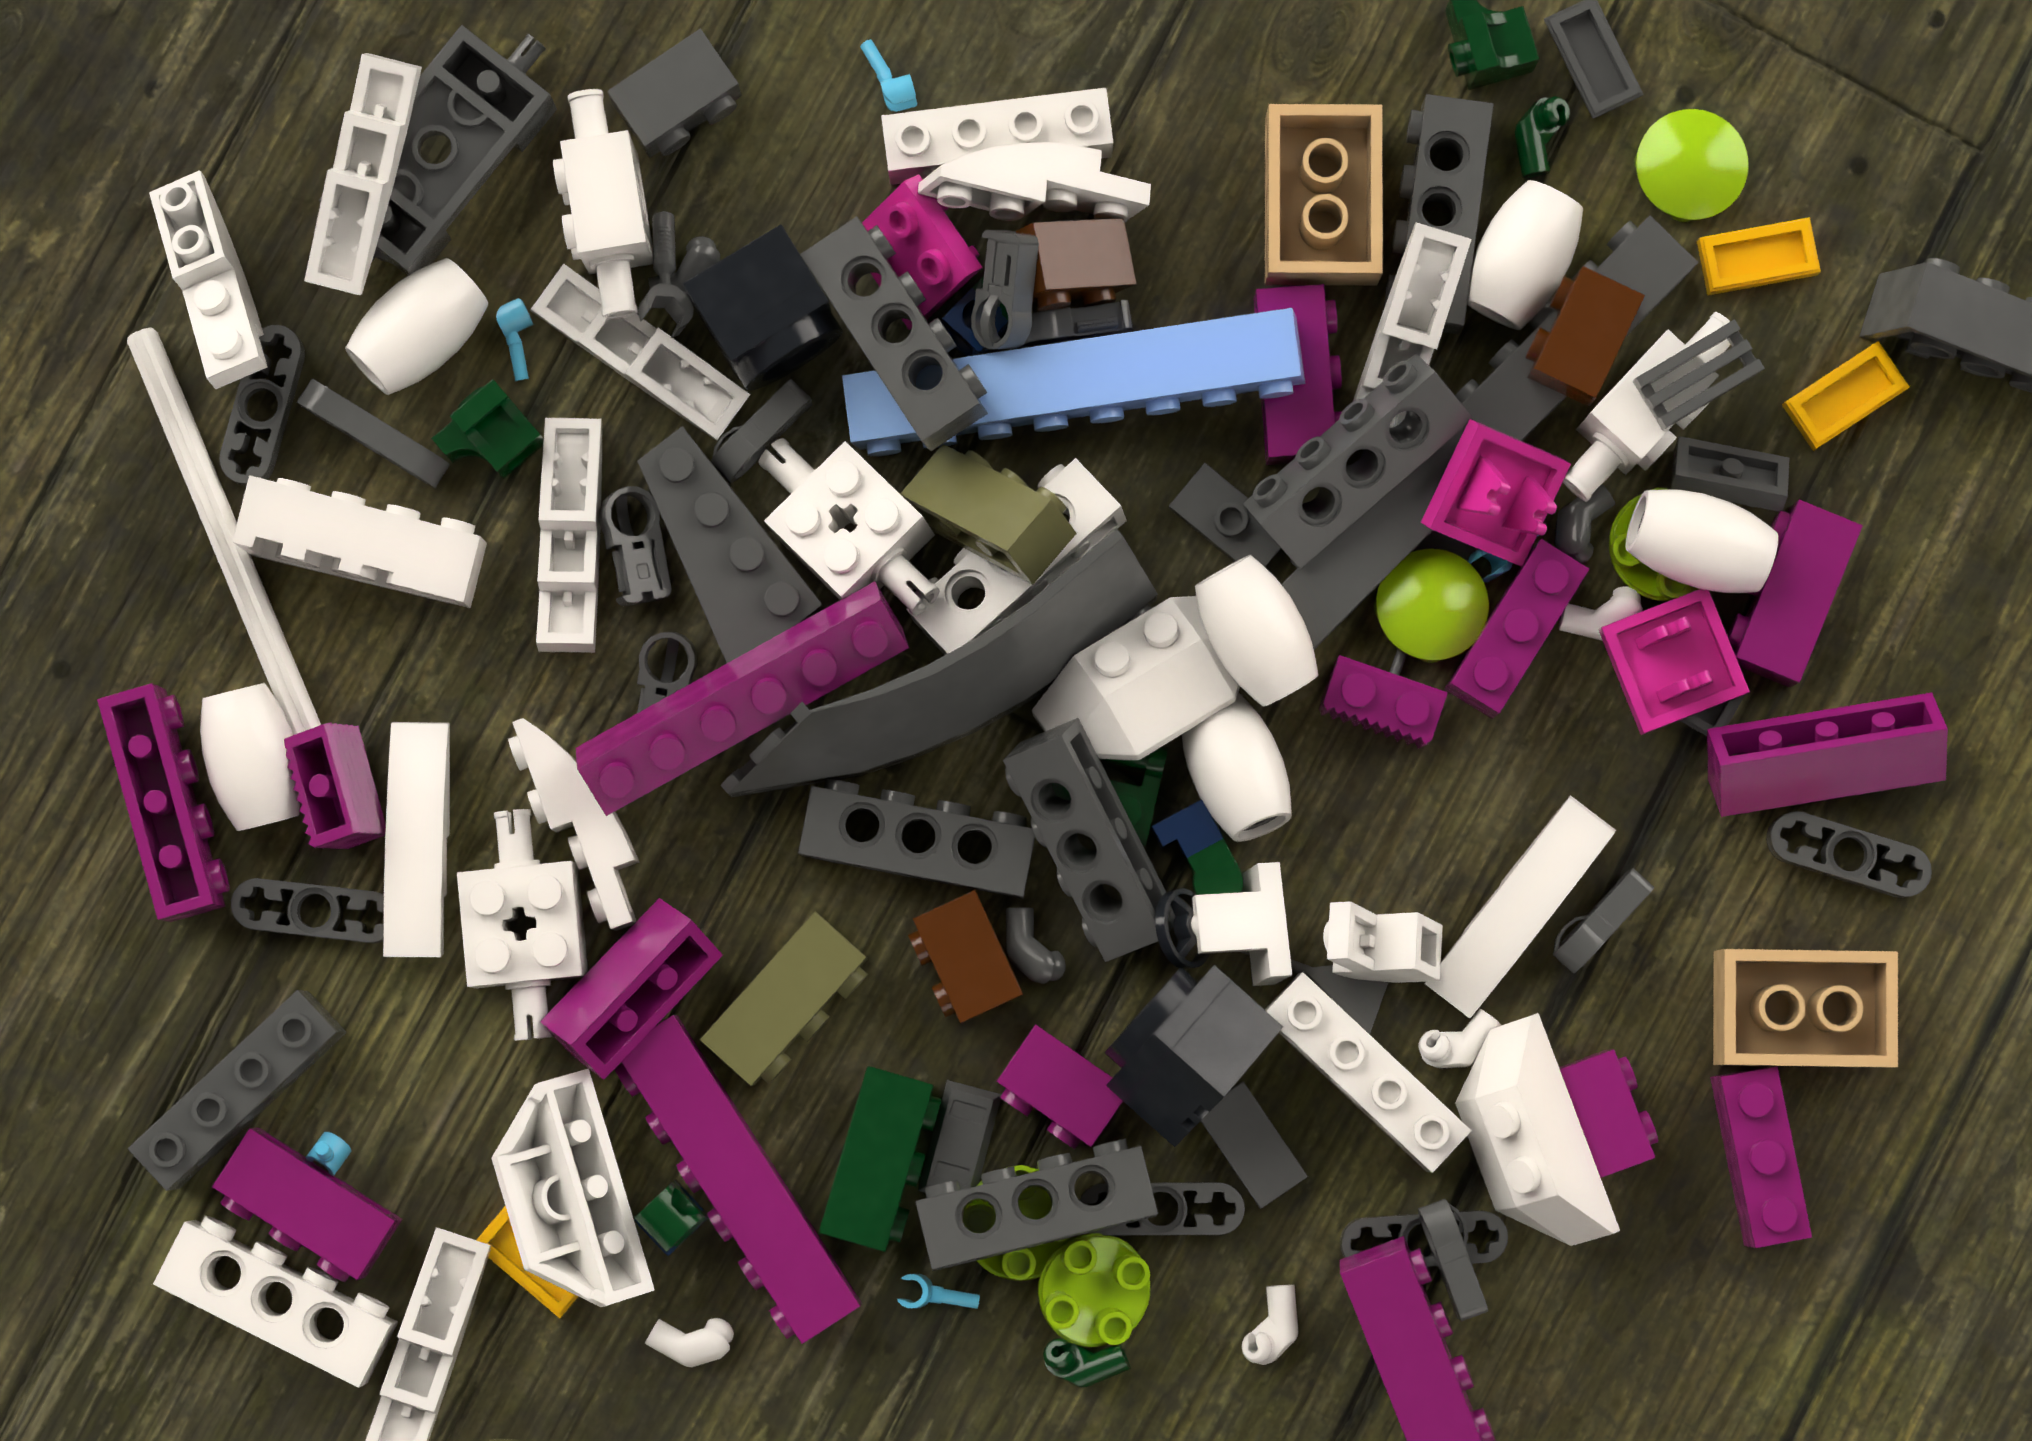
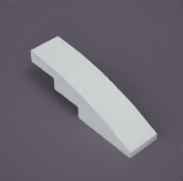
M369 53L362 54L351 108L344 113L333 168L327 171L305 282L356 295L362 294L394 186L422 67Z
M1415 222L1383 310L1353 402L1365 398L1383 382V378L1389 369L1399 362L1407 361L1415 353L1429 365L1434 349L1438 348L1472 239ZM1407 411L1397 414L1391 421L1390 428L1399 425L1404 420Z
M563 264L530 311L628 381L717 441L750 394L674 338H671L670 335L659 327L656 329L644 319L640 322L639 315L635 314L616 319L603 318L599 289Z
M545 418L538 519L541 529L537 578L540 590L536 638L538 652L595 653L600 556L599 509L601 507L602 419Z
M391 723L385 832L383 957H442L444 954L447 837L450 836V723Z
M1570 795L1501 881L1498 889L1465 928L1462 936L1442 959L1440 981L1425 982V985L1468 1018H1471L1577 884L1616 830Z
M436 1227L397 1335L399 1341L380 1391L381 1399L366 1441H429L472 1312L491 1245Z

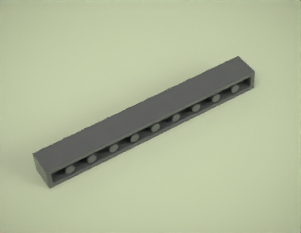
M1649 216L1639 227L1631 220L1628 221L1606 245L1613 253L1599 267L1592 260L1587 262L1584 267L1645 295L1627 332V337L1699 262L1653 217ZM1552 299L1528 322L1535 331L1520 346L1511 339L1488 362L1495 371L1481 385L1472 378L1455 395L1472 415L1474 421L1520 441H1523L1567 397L1527 378L1534 362L1525 358L1539 327L1550 331L1558 314V311L1549 307ZM1465 427L1304 567L1299 569L1292 560L1290 561L1297 569L1281 585L1288 592L1301 614L1314 650L1433 531L1422 524L1421 520Z

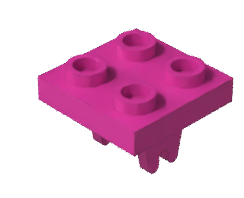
M918 174L903 181L862 223L868 231L876 225L881 229L896 252L895 255L887 259L898 277L907 271L926 298L918 307L926 320H928L983 267L977 260V257L980 255L974 245L968 247L945 213L949 208L939 204L934 197L918 194L919 182L923 180ZM871 273L880 287L881 274ZM902 319L907 328L911 330V320Z
M1469 419L1421 523L1432 530L1522 567L1537 535L1542 536L1547 530V526L1543 523L1547 514L1553 515L1556 512L1557 505L1554 499L1571 463Z
M1696 590L1599 629L1640 735L1750 692L1709 590Z

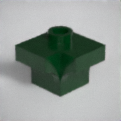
M1449 0L1445 13L1454 43L1448 44L1449 58L1456 77L1464 75L1469 90L1534 71L1539 61V56L1524 6L1507 11H1492L1483 7L1477 0Z
M494 379L469 394L459 404L458 409L449 415L452 421L431 438L452 463L466 457H478L490 463L503 479L539 450L544 442L543 437Z

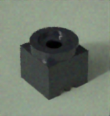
M781 224L683 283L694 309L737 379L741 380L748 391L767 386L804 366L828 349L843 333V329L831 312L827 297Z
M1215 965L1199 982L1185 969L1180 967L1104 1052L1121 1068L1106 1086L1170 1144L1176 1147L1205 1115L1226 1096L1283 1026Z

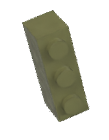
M943 444L900 493L924 517L933 532L1032 585L1077 534L1063 515L1066 506L1054 493L1044 487H1040L1037 491L1032 490L1017 474L1007 468H1004L1000 473L993 470L986 460L971 450H968L964 455Z
M815 911L700 1040L750 1086H755L761 1078L769 1085L792 1060L784 1052L799 1035L808 1042L830 1018L823 1009L835 995L839 993L846 1000L867 977L868 973L861 966L868 958Z

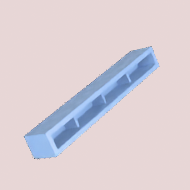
M1293 308L953 359L959 370L969 364L987 391V394L979 398V401L988 414L956 434L962 435L978 432L980 440L1009 437L1012 435V427L1034 424V430L1037 432L1060 430L1068 427L1067 419L1090 416L1091 423L1114 422L1124 419V410L1145 407L1147 415L1169 414L1181 410L1180 402L1202 399L1204 407L1223 406L1237 402L1236 394L1259 391L1260 398L1283 397L1294 393L1293 385L1305 384L1297 317ZM938 365L924 367L917 375V388L929 390L937 386L942 379V367ZM876 371L842 375L850 442L860 450L867 449L868 456H885L901 452L902 443L921 441ZM956 435L943 444L946 446L956 444Z

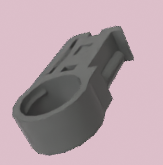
M986 230L982 234L983 238H988L983 289H976L975 305L971 316L972 330L977 341L988 349H1015L1025 343L1032 327L1031 311L1039 241L1035 235L1016 233L1010 230ZM1001 302L1006 307L1008 313V328L1002 339L995 327V315Z
M1121 300L1115 303L1073 309L1063 308L1032 313L1030 335L1025 343L1018 348L1131 332L1133 327L1129 301Z
M792 379L788 380L743 426L734 427L721 436L715 445L711 463L730 483L737 481L760 459L766 449L769 450L773 442L805 411L807 412L811 408L812 398ZM729 436H731V437L722 445V443L724 442V440H725L726 438H728Z
M627 486L611 493L602 502L599 509V524L604 533L606 549L615 548L612 556L619 592H623V596L617 598L616 601L621 606L659 601L668 597L671 593V583L659 524L660 511L653 496L648 491L635 486ZM627 496L637 499L644 506L647 513V525L639 536H634L631 528ZM615 499L620 531L614 526L611 518V509Z
M661 632L650 637L643 644L639 654L640 669L637 684L645 685V688H641L637 713L692 683L693 675L698 665V655L693 643L686 636L676 632ZM668 638L664 668L660 680L652 674L648 666V654L658 640ZM680 642L685 646V651L688 655V665L680 679L672 682Z
M1634 868L1626 871L1588 914L1576 917L1562 927L1555 939L1554 952L1552 954L1574 974L1600 949L1655 887ZM1581 920L1560 943L1565 930L1576 921Z
M1446 1199L1418 1208L1424 1233L1438 1265L1456 1318L1462 1322L1488 1312L1486 1301L1466 1250L1468 1240L1467 1226L1459 1210L1448 1203ZM1452 1210L1455 1211L1462 1223L1463 1239Z

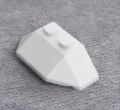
M1197 596L1170 597L1075 654L1032 709V713L1045 732L1079 718L1099 759L1140 760L1205 721L1216 712L1236 702L1240 686L1223 666L1209 641L1201 620Z
M1539 1013L1491 1029L1455 1104L1462 1122L1472 1130L1467 1136L1495 1211L1570 1246L1619 1232L1618 1223Z
M589 1069L535 1084L492 1156V1162L524 1270L599 1307L608 1306L654 1291L655 1289Z

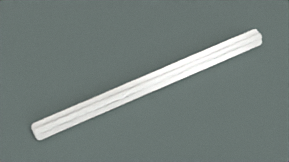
M152 327L136 331L127 338V343L274 697L281 706L293 735L317 727L321 723L252 557L232 542L237 521L160 336Z

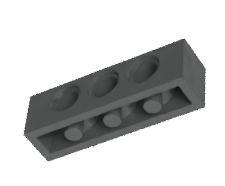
M1426 94L1421 111L1411 109L1406 143L1416 144L1413 165H1403L1399 198L1409 199L1406 221L1396 219L1391 253L1401 254L1402 260L1415 222L1472 239L1443 329L1444 333L1459 334L1465 321L1494 103ZM1439 147L1448 148L1457 155L1459 166L1451 171H1442L1432 164L1430 152ZM1430 202L1444 204L1451 213V222L1444 226H1434L1428 223L1423 216L1422 207ZM1396 275L1388 276L1384 308Z
M856 216L800 255L920 440L932 451L988 414L979 401V398L987 394V391L969 364L959 370L948 352L957 345L939 318L928 323L918 305L924 302L926 298L908 271L898 277L887 259L895 255L896 252L881 229L876 225L868 231ZM868 273L881 274V285L874 294L865 297L856 295V285L862 276ZM898 319L911 320L912 330L904 341L899 343L886 341V331L892 322ZM929 365L942 367V379L937 386L929 390L917 388L916 378L924 367Z
M1415 353L1407 361L1399 362L1389 369L1383 378V382L1365 398L1358 399L1349 404L1342 411L1339 420L1320 437H1314L1304 443L1298 450L1296 458L1277 474L1263 479L1255 487L1253 495L1243 504L1297 567L1301 569L1464 428L1469 419L1473 420L1474 418L1438 374ZM1407 411L1404 420L1399 425L1390 428L1393 418L1397 414ZM1363 449L1359 460L1346 466L1350 455L1357 450ZM1320 487L1319 493L1313 500L1302 503L1305 495L1310 490Z
M1079 718L1020 742L1003 759L1006 766L1005 773L1008 784L1017 796L1022 797L1032 817L1031 826L1037 841L1042 846L1048 848L1057 866L1058 882L1063 892L1067 896L1072 897L1083 917L1082 927L1090 944L1098 947L1104 961L1107 962L1158 942L1155 914L1158 902L1166 891ZM1052 783L1063 785L1070 793L1071 800L1060 798L1054 792ZM1077 833L1089 836L1094 841L1097 851L1085 848L1080 843ZM1103 884L1115 887L1120 892L1122 901L1109 897L1103 889ZM1171 905L1168 912L1169 932L1174 927L1175 919Z
M826 779L824 788L811 786L798 852L800 856L1015 898H1024L1035 841L1032 828L1025 827L1027 817L1000 811L993 812L992 821L970 817L971 806L938 800L936 810L914 806V795L882 789L880 799L858 795L860 786L858 784L834 779ZM860 811L871 812L879 820V831L868 842L854 841L847 832L849 819ZM914 822H925L935 831V842L926 852H911L903 844V833ZM972 832L984 834L992 845L989 857L978 864L964 861L958 853L961 839Z
M297 990L127 1149L166 1191L180 1189L347 1032L309 991Z
M1126 1139L1117 1140L1093 1147L1095 1157L1072 1163L1071 1154L1065 1153L1038 1160L1039 1171L1016 1176L1014 1167H1007L981 1174L983 1185L960 1190L959 1182L955 1180L924 1188L927 1198L916 1201V1206L932 1271L1156 1217L1158 1212L1142 1147L1128 1149ZM1085 1174L1100 1176L1107 1185L1106 1199L1095 1206L1085 1205L1080 1202L1074 1191L1075 1182L1079 1177ZM1032 1187L1045 1190L1052 1202L1049 1214L1037 1220L1024 1216L1018 1206V1198L1021 1193ZM974 1201H983L994 1209L996 1221L990 1230L984 1233H973L964 1226L962 1212L968 1204Z

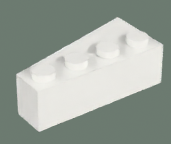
M249 475L232 542L250 555L471 608L487 542L481 536L474 535L475 525L450 518H442L441 525H436L419 520L421 513L409 508L388 504L386 511L364 506L365 499L351 494L333 491L330 497L311 492V486L297 481L278 478L277 482Z

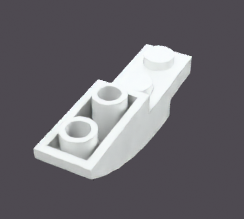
M1046 142L1016 143L986 148L963 155L941 165L919 182L918 194L937 198L939 204L949 208H966L971 206L988 210L993 218L1005 221L1019 220L1043 203V206L1051 211L1069 212L1077 210L1093 214L1095 220L1124 218V222H1126L1149 206L1151 184L1100 172L1102 150Z
M199 170L149 192L174 281L183 291L208 381L215 389H218L267 368L259 339L264 333L238 255L205 176Z
M524 718L512 722L517 736L509 738L508 741L519 770L527 768L530 770L536 789L527 792L537 822L541 824L548 821L550 829L555 832L574 826L577 835L568 837V841L579 870L589 867L596 888L587 891L598 923L608 920L610 929L615 931L634 925L636 918L618 870L639 863V860L616 812L608 816L604 814L577 770L576 759L555 740Z

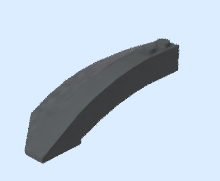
M1114 529L1027 604L974 640L920 669L869 691L809 710L801 702L790 713L796 722L784 732L780 727L774 730L749 755L752 759L740 769L734 771L721 786L731 797L822 783L826 782V779L840 780L863 776L920 757L973 734L1022 707L1047 690L1075 654L1152 609L1150 605L1157 600L1158 594L1125 538L1117 529Z

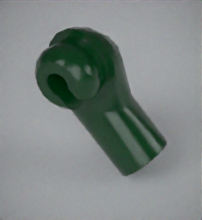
M1544 97L1537 100L1515 126V139L1522 178H1534L1550 173L1545 144L1561 126L1568 122L1570 117L1569 106L1561 97Z
M1057 1338L1050 1341L1043 1352L1045 1365L1052 1374L1081 1388L1089 1387L1131 1369L1121 1344L1112 1345L1092 1353L1066 1339Z

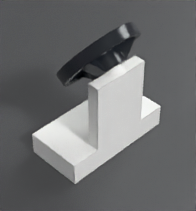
M1280 862L1257 863L1243 872L1242 893L1196 895L1191 890L1181 888L1168 891L1160 898L1155 914L1156 934L1163 953L1177 968L1182 967L1186 970L1200 967L1207 961L1210 953L1249 951L1253 986L1275 985L1292 976ZM1170 905L1175 914L1174 932L1178 939L1176 948L1173 945L1168 928ZM1197 944L1198 953L1193 961L1190 962L1184 959L1194 945Z

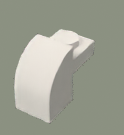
M1353 902L1330 903L1329 921L1325 925L1323 939L1327 950V959L1333 962L1332 973L1358 980L1392 983L1440 981L1443 925L1418 912L1376 915Z

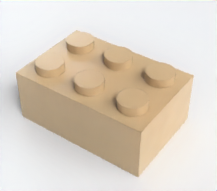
M1269 104L1265 117V285H1377L1383 273L1382 105Z
M1721 949L1714 951L1713 1065L1898 1067V952Z

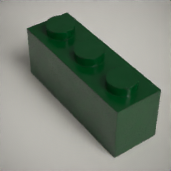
M867 1066L819 1233L884 1252L887 1250L890 1240L901 1242L910 1211L909 1209L899 1207L905 1185L917 1187L926 1154L916 1152L918 1140L922 1129L933 1132L942 1099L932 1096L934 1084Z

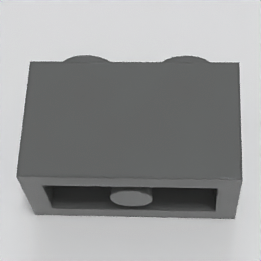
M701 28L607 91L613 106L649 158L658 152H661L663 156L675 152L691 138L688 133L706 120L710 125L721 121L736 109L737 104L735 100L742 96L739 83Z

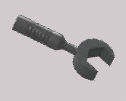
M662 211L655 213L652 217L653 269L659 276V284L653 286L640 302L638 315L641 322L650 308H665L677 323L671 336L673 338L678 336L692 319L694 309L687 294L679 287L671 285V276L676 270L675 217L670 212Z

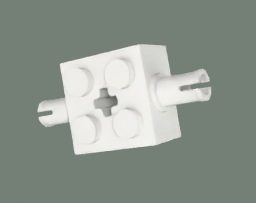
M599 89L576 91L567 96L571 108L575 139L560 141L563 158L553 160L558 193L562 194L565 206L570 205L572 213L562 215L567 249H571L573 260L581 259L589 274L597 273L603 308L602 317L605 319L628 317L638 313L630 268L653 264L654 258L639 158L628 130L608 133L603 104V91Z
M1714 312L1706 324L1686 344L1668 329L1589 413L1576 430L1592 445L1567 472L1563 483L1571 492L1587 502L1596 489L1617 468L1625 475L1636 464L1646 471L1674 442L1677 437L1669 431L1673 425L1664 430L1661 429L1634 385L1633 380L1729 323L1730 321L1726 317ZM1727 339L1653 382L1651 384L1655 392L1660 391L1724 353L1731 344ZM1716 372L1712 373L1662 404L1667 412H1670L1707 390L1719 375ZM1708 404L1676 422V424L1684 430Z
M784 438L778 439L771 444L777 451V455L785 462L784 464L780 463L767 449L763 452L759 459V465L767 470L791 493L764 522L777 539L839 600L875 581L879 589L885 585L909 609V612L915 616L924 612L927 607L913 592L914 589L932 605L939 595V588L932 584L909 560L935 534L924 517L846 441L815 470ZM849 523L857 524L856 529L851 533L844 529Z
M531 809L513 810L514 834L511 812H494L500 863L494 864V869L457 872L467 987L505 986L506 990H511L515 1041L532 1039L530 1016H532L534 1038L552 1037L551 1033L540 1023L548 1014L546 986H550L551 981L582 978L588 972L579 868L573 861L540 864V860H534L530 824ZM524 910L526 916L536 919V928L527 930L526 940L521 941L519 933L510 930V923L518 920L519 911Z

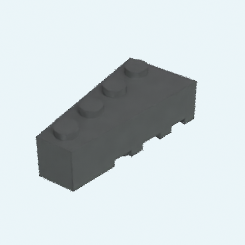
M1928 258L1925 263L1879 274L1859 337L1873 342H1881L1882 338L1889 336L1908 341L1905 350L1907 353L1928 359L1929 356L1942 359L1958 357L1961 358L1960 370L1991 378H2003L2005 373L2012 375L2009 382L2010 386L2032 393V297H2027L2026 300L2008 294L2010 287L1994 279L1977 278L1975 281L1959 274L1960 267L1958 265L1938 258Z
M683 426L637 461L726 663L824 610L822 603Z

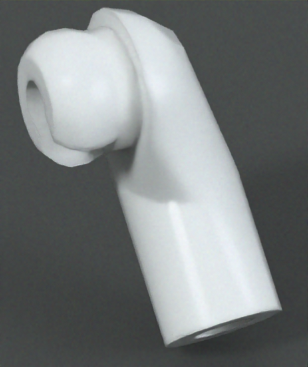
M1622 586L1613 590V596L1610 600L1596 610L1568 603L1561 614L1559 630L1603 641L1599 633L1601 627L1642 612L1641 596L1635 589Z
M1479 1009L1462 1032L1427 1031L1421 1036L1418 1045L1422 1059L1426 1064L1436 1068L1471 1066L1475 1062L1489 1031L1501 1026V1024L1487 1012Z
M1295 1285L1266 1287L1268 1317L1251 1333H1248L1242 1341L1243 1355L1250 1362L1261 1365L1272 1363L1297 1339L1298 1320Z
M720 1318L709 1319L703 1329L688 1334L658 1319L645 1344L686 1367H695L721 1359L730 1350L729 1343L733 1339L734 1332L731 1325Z

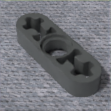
M270 325L262 328L264 335L260 336L259 339L263 353L266 345L276 346L279 338H284V346L292 352L289 359H279L274 373L278 379H286L284 386L281 388L270 380L255 379L257 372L241 378L220 451L219 459L223 472L236 484L244 487L247 486L249 475L268 480L273 473L305 360V348L302 341L292 330L281 325ZM264 354L267 368L262 369L260 371L268 376L272 362L271 359L266 354ZM259 391H269L275 394L278 401L275 415L271 419L262 422L251 419L247 411L249 399ZM242 425H246L258 433H270L267 442L259 437L256 438L253 451L255 455L261 458V464L259 467H249L246 475L241 474V466L233 461L236 453H246L251 437L246 433H240Z
M314 379L310 380L296 402L316 417L432 488L437 487L450 466L448 462Z
M1789 812L1777 817L1770 824L1767 831V846L1771 854L1779 861L1893 897L1904 898L1919 894L1927 887L1931 879V863L1926 854L1920 849L1804 812ZM1795 822L1802 825L1800 829L1801 835L1814 840L1822 839V829L1829 831L1830 835L1821 848V863L1813 861V857L1817 854L1818 849L1800 846L1796 847L1794 853L1787 851L1788 841L1780 838L1781 830L1791 829ZM1844 838L1856 840L1864 851L1863 863L1854 871L1841 869L1834 860V848ZM1876 846L1884 849L1879 860L1888 863L1902 862L1904 856L1910 858L1909 868L1917 871L1916 880L1905 881L1902 887L1896 885L1897 875L1883 869L1875 870L1876 880L1868 878V874L1873 869L1877 860Z
M254 878L241 883L234 891L231 899V909L235 919L249 929L365 943H380L384 941V924L375 925L374 932L368 934L366 933L367 927L365 923L345 920L346 932L337 931L343 917L342 896L350 897L347 909L365 911L368 910L370 901H377V910L384 913V894ZM264 888V897L266 899L286 902L285 891L293 890L294 893L288 904L290 924L288 926L281 925L285 913L273 911L262 912L260 920L255 921L254 911L245 909L246 898L256 897L258 889ZM320 894L329 901L331 915L324 925L312 928L302 921L300 907L307 897Z
M1221 1182L1151 1183L1153 1194L1156 1192H1166L1175 1198L1178 1212L1171 1223L1158 1226L1152 1224L1148 1219L1138 1221L1139 1226L1127 1227L1124 1224L1092 1233H1100L1102 1235L1227 1234L1236 1229L1241 1223L1245 1211L1244 1201L1235 1188ZM1106 1183L1090 1186L1084 1191L1079 1201L1085 1205L1096 1203L1098 1193L1108 1192ZM1196 1191L1193 1203L1212 1202L1214 1192H1223L1224 1201L1234 1203V1214H1226L1221 1225H1214L1211 1215L1193 1214L1196 1225L1183 1226L1187 1215V1203L1183 1192Z
M1483 1210L1459 1211L1466 1221L1467 1232L1475 1230V1221L1484 1220L1485 1228L1495 1230L1496 1240L1487 1242L1486 1252L1477 1253L1476 1245L1467 1242L1466 1250L1471 1263H1487L1497 1259L1504 1252L1508 1242V1232L1503 1221L1495 1214ZM1453 1212L1461 1233L1463 1232L1462 1223L1456 1213ZM1419 1214L1361 1217L1351 1221L1343 1229L1340 1237V1249L1344 1258L1361 1252L1351 1249V1239L1359 1238L1361 1228L1370 1227L1372 1236L1392 1237L1388 1226L1390 1224H1400L1397 1238L1404 1236L1407 1242L1410 1230L1415 1225L1421 1223ZM1433 1254L1424 1257L1427 1266H1438Z

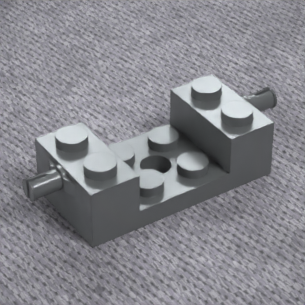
M461 25L420 75L394 186L372 261L377 258L394 264L408 276L416 270L432 264L451 241V237L446 231L447 228L514 146L523 152L555 113L557 108L551 95L525 74L542 52L546 50L538 40L535 41L533 36L527 34L511 56L506 59ZM435 135L448 138L451 141V152L445 161L431 164L421 158V147L427 138Z

